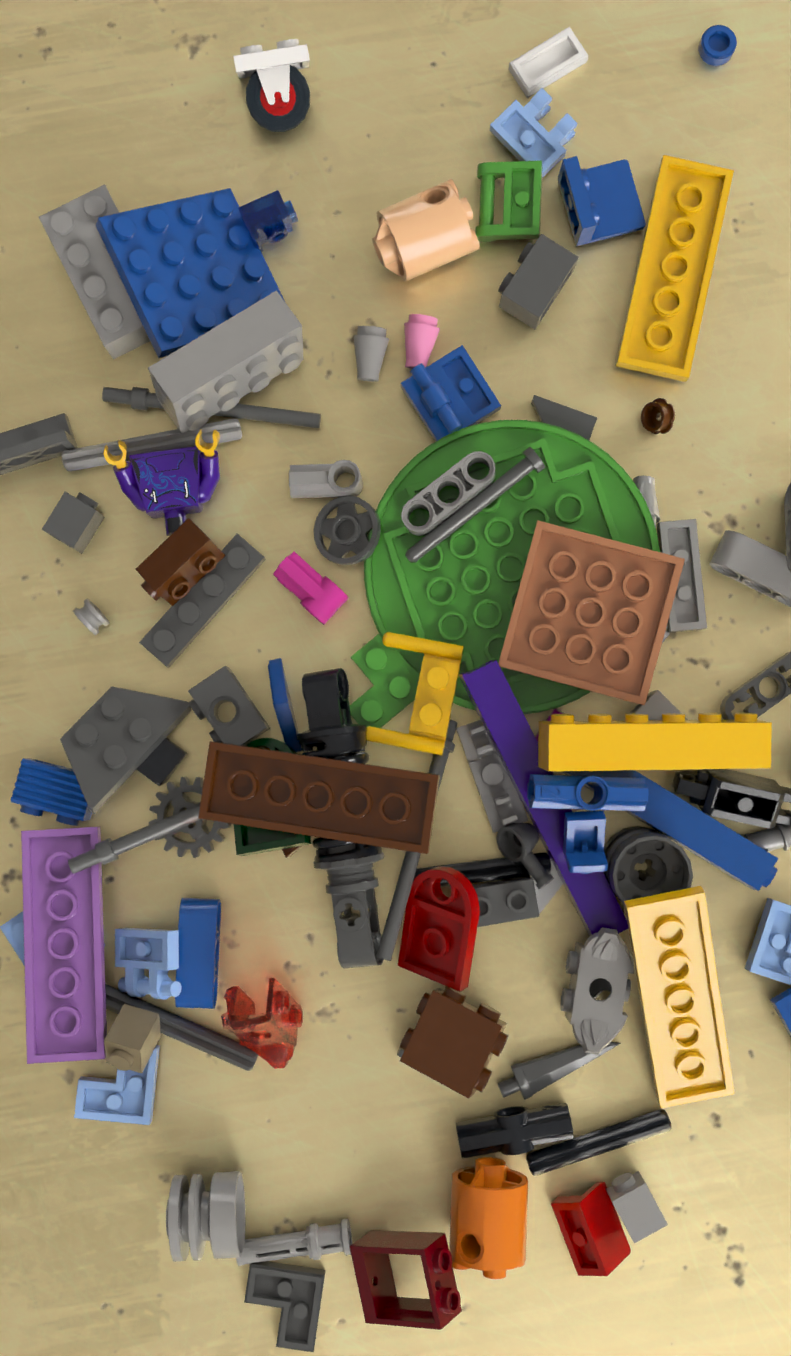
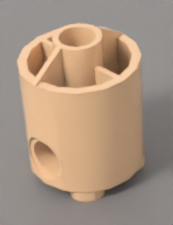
M452 179L377 211L379 227L376 236L372 238L376 254L381 264L400 276L403 281L413 279L480 249L478 238L474 230L470 229L468 223L469 220L473 219L471 206L466 197L459 199L458 190Z

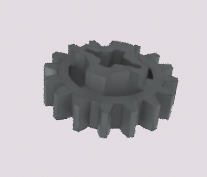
M181 777L180 787L174 782H168L166 785L169 793L157 792L155 796L161 803L160 805L150 806L149 810L157 814V819L150 821L149 825L167 818V810L170 803L174 808L173 815L200 804L201 802L191 801L185 792H196L202 795L203 778L196 777L193 785H190L188 777ZM201 819L195 822L196 825L193 823L155 840L163 838L167 840L164 847L165 851H169L175 846L178 847V857L185 856L187 850L190 849L193 858L200 856V847L202 846L208 853L214 850L213 843L211 842L213 839L223 842L225 837L219 831L221 828H230L231 823L214 821L213 827L209 832L206 825L207 820ZM179 832L189 833L196 842L181 840L175 834Z

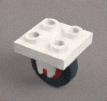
M289 39L277 42V49L263 51L262 45L240 48L241 55L233 57L239 79L250 77L246 87V104L251 116L261 127L271 132H286L296 128L305 119L310 107V90L305 77L298 70L309 68L310 59L307 44L299 45L298 39Z

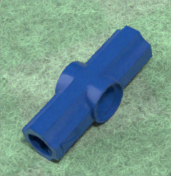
M530 774L527 784L529 808L645 811L649 796L646 778ZM588 782L594 789V796L590 802L585 803L581 798V788Z

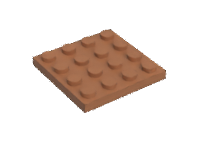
M537 520L499 659V666L645 706L685 559Z

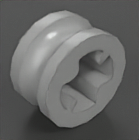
M88 598L84 600L83 608L79 609L76 607L73 610L78 619L94 635L99 633L98 629L101 625L107 626L110 623L105 615Z

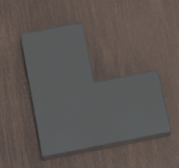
M269 1261L250 1264L244 1303L282 1308L276 1347L314 1352L325 1270Z

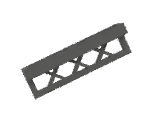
M63 413L0 433V475L60 457L65 450L76 449L77 445L68 416Z

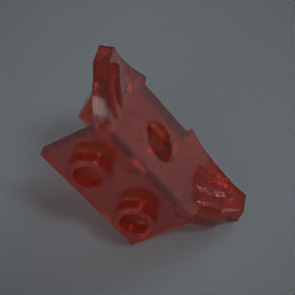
M269 978L266 1013L255 1015V1003L239 986L227 989L224 996L227 1003V1012L221 1015L223 1029L231 1030L240 1039L239 1044L256 1052L274 1069L285 1068L294 1054L297 1044L298 1027H301L303 1023L301 1005L292 998L289 992L275 978ZM253 1031H263L267 1033H255Z

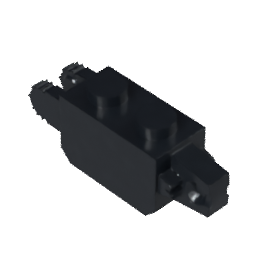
M698 769L697 775L677 771L675 773L672 783L675 792L690 796V803L698 805L702 812L710 816L768 829L774 828L776 823L791 826V811L781 809L783 801L791 803V788L780 786L773 779L728 769Z

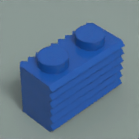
M32 758L22 759L11 797L12 803L21 805L20 812L34 816H42L43 811L57 814L56 821L78 826L79 820L86 821L91 819L92 812L89 810L73 769Z

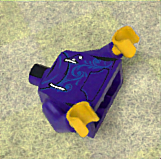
M200 429L195 437L196 446L129 455L130 462L125 460L127 455L125 442L118 441L122 451L119 456L110 454L107 444L104 447V458L109 464L114 465L113 470L123 493L138 510L146 511L151 518H164L167 536L172 535L187 520V514L203 511V503L211 499L220 480L218 452L215 451L220 440V434L217 430L213 431V443H206L202 439V429Z

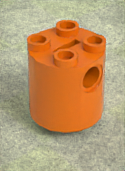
M493 1157L478 1158L475 1160V1166L461 1168L452 1173L449 1243L452 1267L459 1270L470 1268L482 1270L483 1276L489 1279H503L506 1277V1270L522 1267L526 1261L528 1179L522 1173L509 1169L502 1159Z

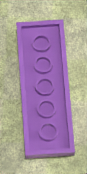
M100 827L21 831L27 1064L105 1059L104 1039L107 1035L102 863H98L75 874L72 873L68 865L69 859L95 849V844L101 842Z

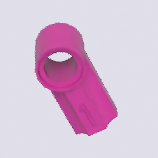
M295 552L287 556L273 573L284 587L301 600L300 604L323 625L349 599L334 582L326 576L322 577Z

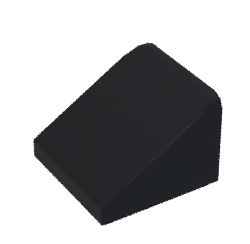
M165 738L136 770L158 786H161L169 780L187 752L168 738Z

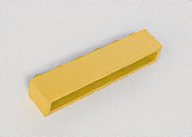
M664 713L662 714V720H648V714H625V721H612V715L588 714V721H574V715L552 714L551 721H539L538 767L546 771L771 768L772 723L757 720L758 714L734 713V720H721L722 714L698 713V720H685V714Z

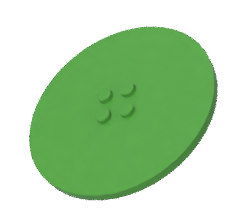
M498 420L465 427L444 436L417 454L398 473L388 486L376 509L381 522V533L373 554L364 560V581L370 612L382 638L386 632L464 646L459 674L463 672L467 673L491 660H497L499 663L537 520L660 552L654 521L645 499L626 471L608 453L582 436L558 426L528 420ZM531 447L540 457L546 467L541 472L531 471L417 562L411 563L405 556L407 550L425 536L413 535L406 529L401 517L403 506L456 463L472 452H485L492 457L495 463L494 481H496L525 458L522 452L527 448ZM475 463L469 468L468 474L473 479L482 480L489 474L490 470L483 463ZM445 486L439 492V499L445 503H452L459 497L460 492L454 486ZM422 508L415 509L410 514L409 522L414 526H423L429 520V512ZM370 531L367 536L369 541L372 535V531ZM391 648L404 663L407 670L419 681L424 654ZM500 667L523 714L538 713L558 708L592 692ZM458 676L453 703L476 710Z

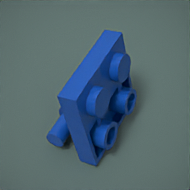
M463 345L426 368L423 363L415 366L410 371L413 376L401 382L403 392L435 442L462 428L476 425L501 409V404Z

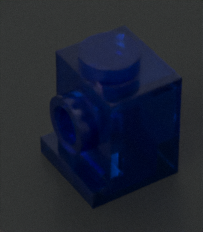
M278 190L238 208L241 219L250 233L255 249L259 248L261 252H263L262 244L267 242L276 243L283 240L289 232L293 231L292 224L298 222L291 201L284 202Z

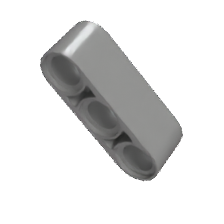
M482 451L468 454L411 498L403 506L401 512L402 521L406 529L416 536L427 535L491 485L495 479V463L492 457ZM475 463H483L490 470L489 474L482 480L473 479L468 474L469 468ZM445 486H454L459 490L460 494L456 501L445 503L439 499L440 490ZM418 508L427 510L430 516L428 522L423 526L412 525L409 522V517L413 510Z
M730 530L725 531L709 565L721 574L791 607V571L787 568L786 555L741 533Z

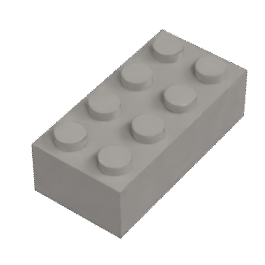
M104 184L39 216V219L104 347L111 357L115 359L150 342V339L96 228L98 217L119 213Z
M276 290L148 367L157 399L180 433L183 434L188 430L193 431L201 428L207 423L209 417L221 410L228 411L238 404L240 398L250 392L255 393L263 390L268 386L271 379L281 373L287 374L294 371L301 361L304 360L302 325Z

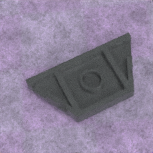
M111 686L60 739L89 810L93 814L104 805L190 713L191 707L187 701Z

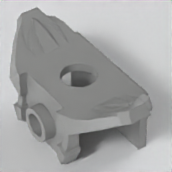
M603 927L598 933L591 935L584 945L576 942L575 950L568 952L566 973L571 974L569 989L563 988L560 1009L561 1011H566L565 1017L572 1024L575 1039L582 1045L584 1053L599 1055L610 1044L625 1025L628 1015L623 1012L624 1002H628L631 991V980L627 978L628 973L634 974V960L618 931ZM595 979H606L611 985V993L604 1000H596L590 995L589 987Z

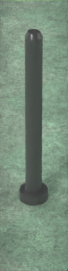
M531 447L527 448L522 452L525 457L409 548L405 554L407 559L411 563L417 562L531 471L541 472L546 467L540 457Z

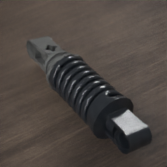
M342 668L304 674L302 678V692L306 702L309 730L296 735V739L299 740V744L304 752L302 755L366 764L369 761V755L362 751H365V746L367 745V725L352 724L348 698L349 685L345 671ZM321 837L314 838L312 845L318 849L316 850L315 861L313 862L314 868L326 870L329 883L326 885V893L332 896L333 915L338 941L337 954L341 967L346 969L382 965L383 959L376 957L382 936L374 889L379 886L378 878L373 875V863L384 859L382 848ZM351 907L354 910L360 911V917L356 913L352 914Z

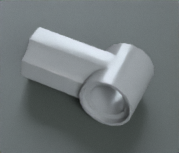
M339 460L334 464L290 465L291 498L357 497L362 491L363 480L359 468L350 460ZM351 473L355 476V481L349 487H339L336 485V481L341 474Z

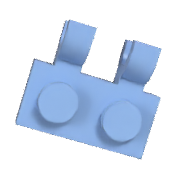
M543 88L524 107L515 100L490 124V132L519 161H542V178L565 157L566 149L563 145L575 136L576 132L574 129L577 127V122L568 113L550 132L538 122L551 109L548 104L552 101V97Z

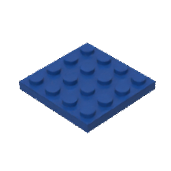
M231 188L98 217L96 228L158 358L170 355L276 290L284 300Z

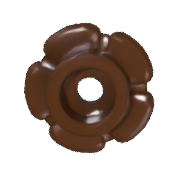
M657 398L644 406L641 412V422L647 431L653 434H659L660 432L661 434H666L673 427L675 410L672 404H667L666 399Z

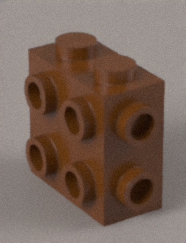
M447 986L444 990L441 988L434 989L431 995L426 992L422 997L416 1010V1014L420 1015L419 1021L415 1029L409 1028L401 1041L399 1048L404 1050L400 1062L469 1099L475 1094L476 1090L481 1093L484 1091L492 1074V1071L487 1069L489 1061L493 1054L497 1057L500 1056L509 1035L503 1033L507 1023L499 1019L501 1013L494 1008L482 1003L477 1008L466 1002L467 995L463 992Z

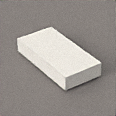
M569 26L511 61L508 70L525 96L529 98L541 88L547 87L585 64L589 55Z

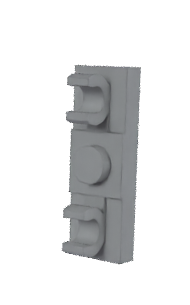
M478 720L456 728L492 832H498L501 828L512 823L529 821L522 801L482 721Z

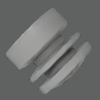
M240 1171L214 1173L210 1191L205 1190L201 1174H193L190 1188L186 1175H174L166 1209V1230L173 1261H186L189 1247L192 1259L195 1261L201 1260L206 1241H210L214 1259L242 1258L246 1227L245 1192L242 1173Z

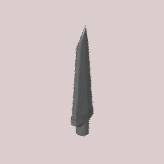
M610 1042L599 1055L584 1053L580 1044L530 1061L517 1063L511 1066L514 1076L497 1084L503 1098L521 1091L525 1100L621 1043Z

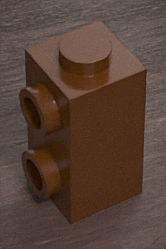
M188 518L135 570L145 580L141 584L142 588L155 601L162 597L171 606H174L189 593L195 584L207 573L211 572L226 555Z

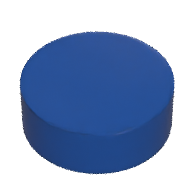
M714 25L709 27L703 33L699 42L698 51L700 57L704 62L712 66H720L727 63L736 49V36L726 26Z

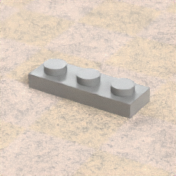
M696 519L659 522L657 524V535L660 552L685 559L668 619L667 631L670 633L704 630L707 628Z

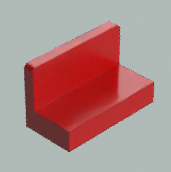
M596 1182L583 1195L559 1196L551 1203L578 1276H608L631 1253L615 1207L606 1191L607 1186L605 1182Z

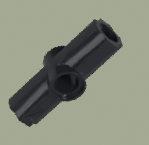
M567 1103L547 1105L533 1109L523 1106L508 1107L498 1110L494 1116L456 1123L462 1159L501 1152L504 1155H519L533 1150L534 1145L574 1138Z

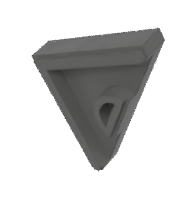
M534 395L531 404L542 423L561 427L590 440L597 417Z

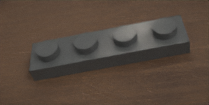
M238 533L223 548L222 552L226 556L217 563L211 572L207 573L195 584L184 598L180 599L174 606H171L139 642L166 667L169 668L266 560L262 554Z

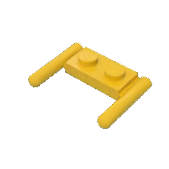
M386 632L382 638L384 646L423 653L424 657L409 726V734L368 726L366 731L367 741L443 756L464 646Z

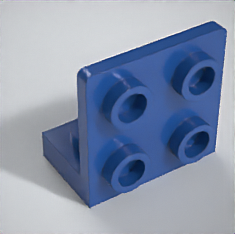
M577 156L563 159L557 180L576 247L644 229L646 222L628 160L623 159L588 169H581Z

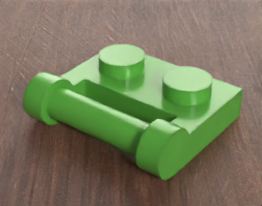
M542 161L484 162L478 164L477 178L481 180L479 226L475 228L478 241L492 242L495 240L539 238ZM498 178H505L503 224H493L495 180Z

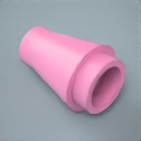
M410 314L408 322L404 323L406 368L413 369L423 363L425 368L427 367L440 328L437 327V318L422 314Z

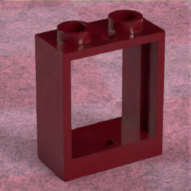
M371 1230L350 1245L365 1323L441 1330L462 1312L460 1293L457 1290L452 1267V1255L448 1248L445 1233ZM389 1254L421 1256L430 1299L397 1297Z

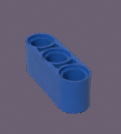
M181 899L178 923L179 969H176V981L181 984L182 989L180 995L175 997L176 1007L215 1009L219 970L220 899Z

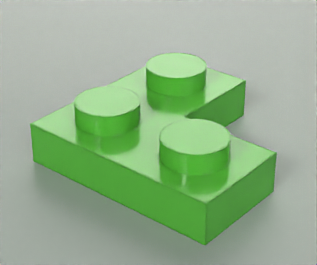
M380 634L351 656V659L374 685L350 705L351 716L360 725L382 728L415 700L418 680L408 671L391 647L384 646Z

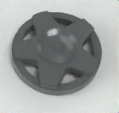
M342 496L335 498L322 508L316 518L314 525L315 544L325 558L336 564H357L373 554L381 533L380 518L369 503L358 497ZM355 504L363 506L367 512L358 514ZM338 507L337 516L326 519L330 512ZM370 531H372V535L369 541L367 535ZM322 535L331 540L328 550L324 545ZM350 551H353L355 554H357L349 558H344Z

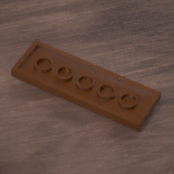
M210 741L198 818L428 854L440 775Z

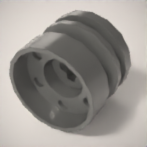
M642 826L625 828L613 835L604 847L608 868L603 873L614 895L623 904L626 900L691 888L693 872L689 857L681 846L652 828ZM636 863L647 864L645 871H637L634 868Z

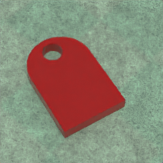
M436 867L419 874L414 879L406 905L397 966L461 992L468 988L480 906L473 885L458 870L450 867ZM442 878L447 880L451 886L450 897L444 895L441 890L440 882Z

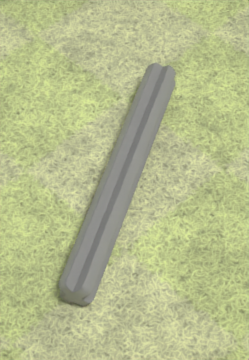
M234 418L207 423L197 430H188L183 434L176 429L123 439L121 441L125 442L127 446L125 460H130L129 455L196 446L195 437L200 429H202V439L206 443H213L212 435L214 430H217L220 434L219 443L240 440L242 438L240 422ZM118 441L65 450L62 452L63 465L70 472L108 465L109 463L105 460L103 454L104 447L107 444L110 454L119 456L122 451Z

